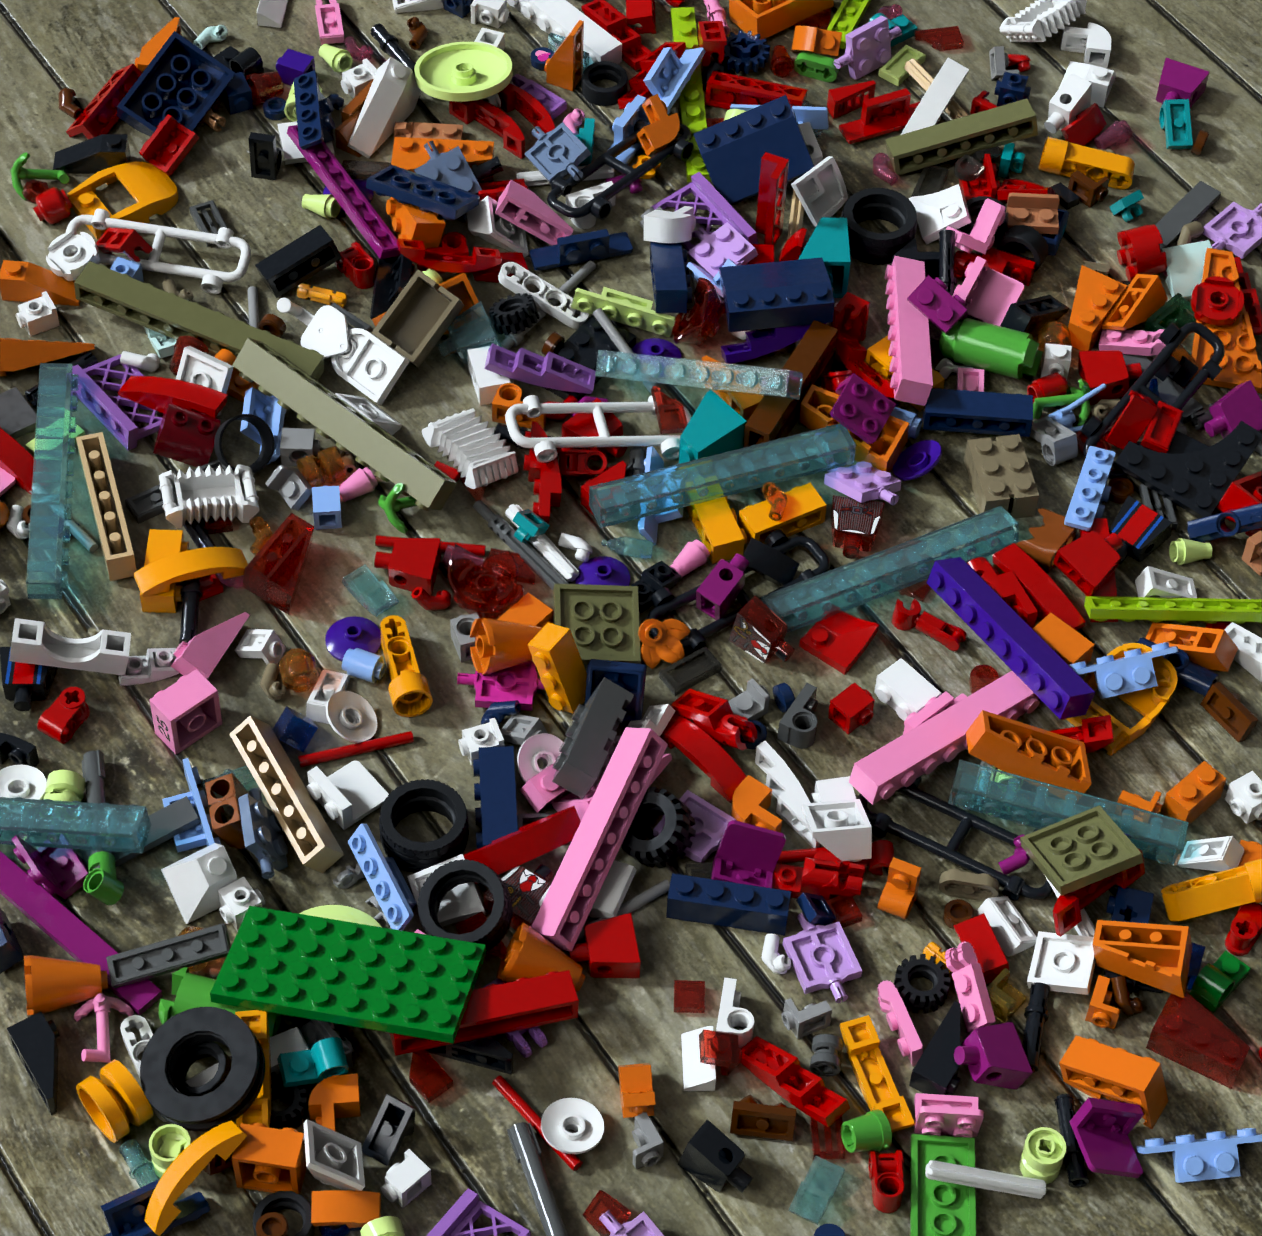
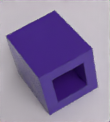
M287 49L284 55L279 57L276 62L279 82L292 86L296 77L315 70L314 56Z

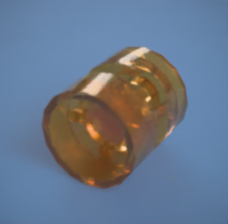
M334 446L318 451L316 457L310 454L297 459V468L311 487L325 486L326 482L333 484L346 478L343 461Z

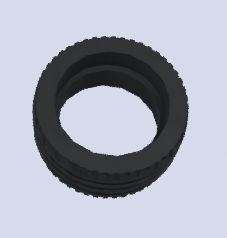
M884 188L864 189L853 194L844 205L841 218H847L850 255L859 261L872 265L892 264L893 255L915 238L917 228L915 207L906 196L897 191ZM869 219H880L889 221L897 226L899 230L891 233H874L860 227L858 223Z
M429 779L406 782L395 788L385 799V802H383L379 817L380 839L387 857L394 858L399 868L413 873L463 854L468 841L469 822L468 812L460 794L445 783ZM420 811L436 812L447 817L453 824L447 834L429 842L411 841L401 836L395 829L400 820L411 813Z
M461 859L445 863L427 877L419 892V918L424 930L431 936L485 944L487 952L501 942L512 922L513 906L507 887L496 872L474 860ZM469 882L480 883L488 887L493 895L494 904L491 915L482 926L473 932L460 935L449 933L442 928L437 914L440 902L448 891L457 885Z

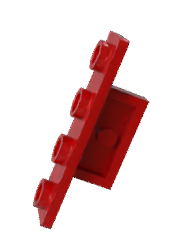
M907 88L863 101L861 119L841 124L838 129L848 144L905 128L920 102L910 104L911 93Z

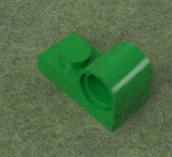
M1225 951L1213 965L1208 963L1200 971L1193 983L1189 996L1215 1013L1247 977L1251 968L1228 951Z

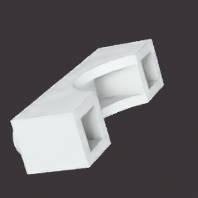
M15 618L9 661L125 676L131 633L102 629L92 637L72 639L55 634L46 626L45 622Z

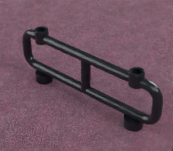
M639 119L634 126V133L580 170L583 172V177H579L580 180L576 181L572 176L567 180L556 177L551 184L552 190L548 193L547 197L549 206L570 218H580L591 213L596 218L604 220L611 212L612 204L608 200L672 154L682 161L690 158L694 150L693 143L689 142L692 137L690 129L680 123L678 133L682 136L634 169L615 157L637 143L639 139L636 134L643 127L651 124L650 121L646 122ZM605 164L626 175L582 207L572 208L557 200L561 195L566 197L574 186Z
M1171 322L1158 337L1166 346L1105 419L1101 421L1093 415L1080 430L1088 438L1084 444V457L1086 458L1089 447H1095L1118 420L1130 401L1131 396L1128 394L1131 390L1150 397L1156 405L1158 401L1164 402L1146 385L1190 333H1197L1212 345L1214 354L1171 405L1182 410L1207 378L1214 380L1223 369L1219 364L1224 357L1225 348L1219 337L1201 323L1191 322L1178 328ZM1119 468L1111 469L1108 479L1124 478L1128 474Z
M781 529L774 530L766 537L764 544L783 554L797 547H805L818 560L819 567L814 570H805L797 579L758 598L759 600L756 603L742 589L736 599L743 607L699 630L696 628L690 630V633L680 640L684 650L691 647L694 652L701 651L707 645L706 638L733 625L739 614L744 619L751 614L750 611L752 609L754 610L762 605L767 607L802 588H805L809 593L814 592L821 585L819 579L824 577L830 569L829 557L812 538L796 536L788 539ZM746 568L744 573L746 574L752 570ZM699 586L677 597L667 587L659 589L650 599L655 608L649 612L646 620H658L696 600V591ZM652 628L649 631L653 638L657 636L656 628Z
M921 776L916 778L910 786H903L896 791L961 821L947 846L893 822L892 818L887 814H876L870 811L867 807L869 801L862 794H859L857 799H860L872 826V834L883 838L889 832L975 874H990L998 880L999 885L1004 887V896H1008L1013 901L1019 900L1021 895L1033 900H1040L1052 894L1053 889L1047 880L1042 887L1034 888L1027 885L1018 876L1010 877L957 852L971 827L1014 847L1013 841L1018 835L918 789L922 781Z

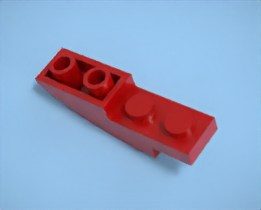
M532 421L531 432L525 431V437H547L537 421ZM529 448V455H524L523 471H529L528 481L534 482L533 495H538V502H533V512L549 524L550 506L560 507L562 494L558 460L556 457L550 462H539L536 459L534 449Z

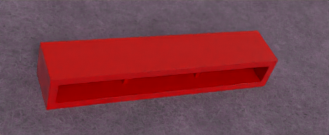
M552 971L542 976L523 977L513 982L490 984L484 988L474 989L454 1043L578 1018L579 999L570 971ZM390 1033L395 1056L454 1044Z

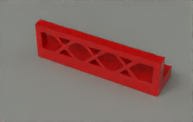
M131 64L116 71L68 128L66 133L70 137L83 133L88 140L102 134H107L119 119L117 117L118 104L142 74L134 64Z
M713 71L707 82L705 105L730 110L731 104L763 105L786 95L791 106H803L808 89Z
M765 152L761 158L755 231L765 235L764 244L775 246L783 231L789 159Z

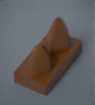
M1221 682L1212 684L1200 703L1238 743L1245 741L1252 729L1257 725V715L1250 712L1241 703V695L1229 691Z
M750 1094L740 1101L733 1102L730 1133L793 1142L796 1109L788 1108L782 1102L773 1106L759 1104Z

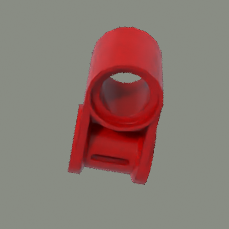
M354 242L351 244V247L341 252L339 251L342 258L336 261L335 265L354 286L360 289H368L375 282L374 260L363 250L358 242Z
M852 370L830 372L822 376L821 388L836 393L838 385L852 375Z
M557 448L561 477H597L608 467L607 458L600 451ZM568 457H570L569 468H567ZM593 457H599L603 461V466L601 469L594 471L588 467V461Z
M68 687L63 690L53 704L40 716L37 724L38 731L62 744L67 743L90 714L89 707L85 703L86 695L84 691L79 687Z
M1252 902L1241 905L1225 939V947L1230 953L1236 956L1247 955L1260 934L1262 935L1261 904Z
M869 1150L868 1170L874 1206L882 1213H893L901 1206L904 1190L902 1150H896L895 1153H876L875 1150ZM883 1191H891L894 1194L888 1195L885 1194Z

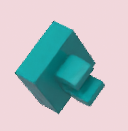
M1014 143L1004 145L998 171L999 177L1007 178L1009 170L1015 173L1022 172L1025 154L1021 152L1013 153Z
M1139 189L1115 202L1109 208L1113 215L1122 212L1123 220L1128 222L1133 219L1130 210L1134 212L1136 217L1143 214L1142 207L1137 203L1144 199Z
M530 509L517 512L512 520L520 526L514 533V537L520 542H524L525 539L529 541L531 537L545 534L550 526Z

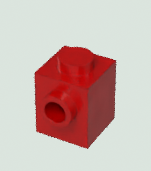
M854 682L830 701L828 718L849 735L860 725L865 726L873 718L875 699L869 691L862 689Z

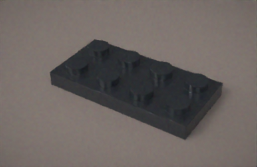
M591 315L554 353L596 371L594 385L623 357L594 315ZM612 323L631 348L636 343V335ZM543 387L564 400L569 395H572L579 401L587 394Z

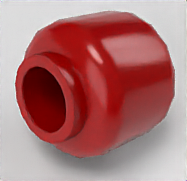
M52 187L36 196L37 206L33 209L40 221L45 219L47 223L54 225L70 216V208L73 205L64 189L59 190L56 187Z

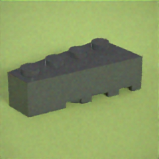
M603 678L584 706L579 704L571 719L573 721L565 733L567 737L559 749L561 753L553 765L556 772L552 782L582 799L585 797L598 778L609 753L607 751L617 735L615 731L623 721L626 714L624 710L630 704L634 694L607 678Z

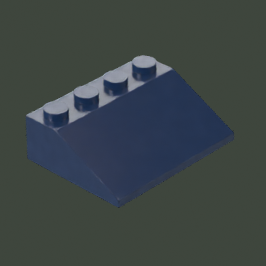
M174 31L118 104L117 117L137 131L150 137L157 129L159 123L168 114L173 116L181 125L194 131L236 73Z
M786 95L694 133L696 143L714 188L731 206L758 195L761 158L765 152L789 159L787 182L801 177L814 167L794 110Z
M822 257L719 267L729 332L809 325L814 320L821 323L833 322L835 302L831 281Z

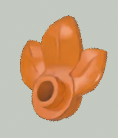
M673 618L663 622L657 619L645 620L638 630V636L642 642L640 651L642 661L651 669H654L661 659L671 664L682 663L684 660V648L680 640L690 633L688 626ZM652 628L657 629V636L654 638L649 636V631Z

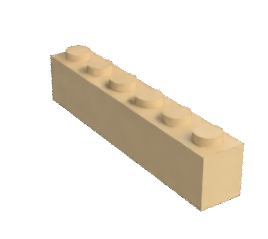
M103 432L76 437L79 458L109 579L114 581L133 577L137 571L134 552Z
M249 716L229 735L302 864L324 873L344 856V853L271 726Z

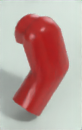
M416 587L411 594L412 598L428 611L445 610L451 604V594L447 590L438 591L436 596H431L422 587Z

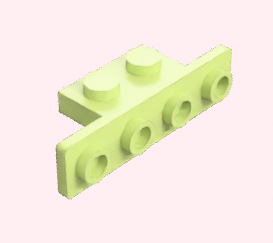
M603 287L601 295L576 288L571 305L572 309L592 315L596 309L602 308L607 317L612 321L666 337L671 336L676 320L674 316L656 313L654 310H651L653 304L651 300Z

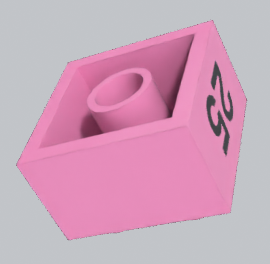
M197 669L188 675H183L176 683L165 690L157 692L149 700L155 734L176 755L222 725L218 690Z

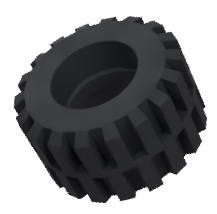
M650 787L642 799L621 848L647 867L654 868L656 865L658 868H665L666 862L670 865L677 863L676 858L678 856L683 858L686 855L684 852L686 847L691 848L693 844L690 841V837H695L696 830L691 827L695 825V819L691 816L692 812L669 791L663 788L659 790L657 787ZM665 815V825L661 833L651 840H645V829L649 822L657 816Z

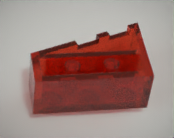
M290 513L245 567L242 587L289 615L312 545L314 526Z
M1186 991L1184 998L1170 994L1151 1031L1146 1047L1230 1089L1233 1088L1250 1050V1047Z

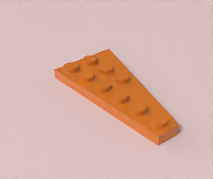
M1207 248L1201 283L1209 277H1225L1232 280L1234 286L1240 291L1239 275L1233 252ZM1215 297L1214 301H1212L1214 304L1218 305L1224 303L1220 302V298ZM1243 305L1240 316L1232 325L1217 326L1196 320L1197 323H1201L1217 335L1225 348L1224 357L1219 364L1223 369L1214 380L1207 378L1203 384L1233 389L1235 386L1251 380L1257 393L1262 394L1261 361L1258 360L1256 342L1245 305ZM1194 333L1191 358L1198 365L1199 369L1189 382L1194 379L1214 354L1212 345L1197 333Z

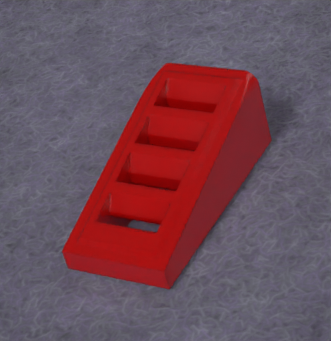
M872 80L830 89L828 91L827 108L832 119L862 107L864 100L874 98L875 81Z

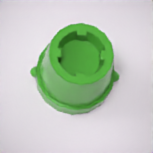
M877 1109L843 1122L841 1125V1138L846 1150L850 1153L866 1152L869 1150L879 1152L887 1150L891 1146L892 1131L887 1116L883 1111Z

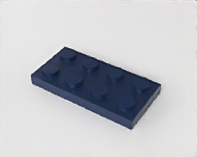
M390 165L367 178L366 188L375 191L377 195L393 197L399 203L418 206L420 210L425 212H435L447 220H455L477 207L480 200L479 195L394 165Z

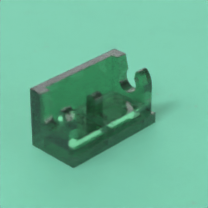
M1177 293L1147 319L1144 331L1155 333L1159 329L1165 330L1171 322L1178 328L1187 323L1196 322L1195 317L1186 310L1188 309L1191 313H1194L1191 308V302L1184 299L1180 293Z

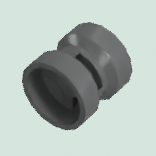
M819 1034L813 1038L812 1051L814 1055L810 1061V1070L813 1073L825 1077L835 1076L840 1073L841 1060L839 1055L842 1054L843 1049L842 1039L832 1034Z

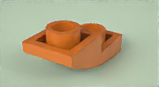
M352 1190L312 1191L311 1224L314 1227L347 1225L348 1228L363 1227L368 1222L381 1217L380 1192Z

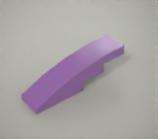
M493 343L488 349L484 368L528 384L587 394L593 392L596 371L550 351L545 357L524 348H520L517 353H514Z

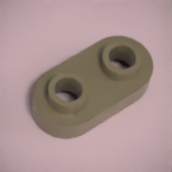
M949 869L940 875L939 890L943 894L952 897L985 901L987 898L998 897L999 882L990 874H975L963 872L959 869Z

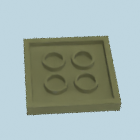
M554 583V624L571 630L583 665H588L591 659L640 664L638 586Z
M1100 805L1020 837L1021 847L1061 896L1143 863L1142 853Z

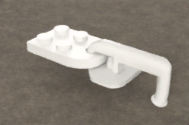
M281 298L277 302V309L281 313H289L308 326L301 337L302 347L316 350L324 355V359L331 357L332 366L340 377L380 405L383 404L410 360L364 329L354 328L348 330L346 316L332 306L326 305L321 307L314 316L303 307L291 302L288 298Z

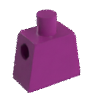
M1166 58L1157 91V102L1163 104L1164 100L1189 99L1191 108L1206 89L1209 71Z
M1251 380L1235 386L1210 406L1209 411L1213 419L1204 424V428L1210 437L1221 433L1223 439L1241 421L1257 431L1262 430V401Z
M737 553L730 563L721 559L697 589L696 608L715 620L724 617L745 585L744 571L750 564L749 561Z
M1013 1022L977 1028L954 1051L955 1062L958 1065H968L973 1080L979 1084L1018 1089L1033 1073Z

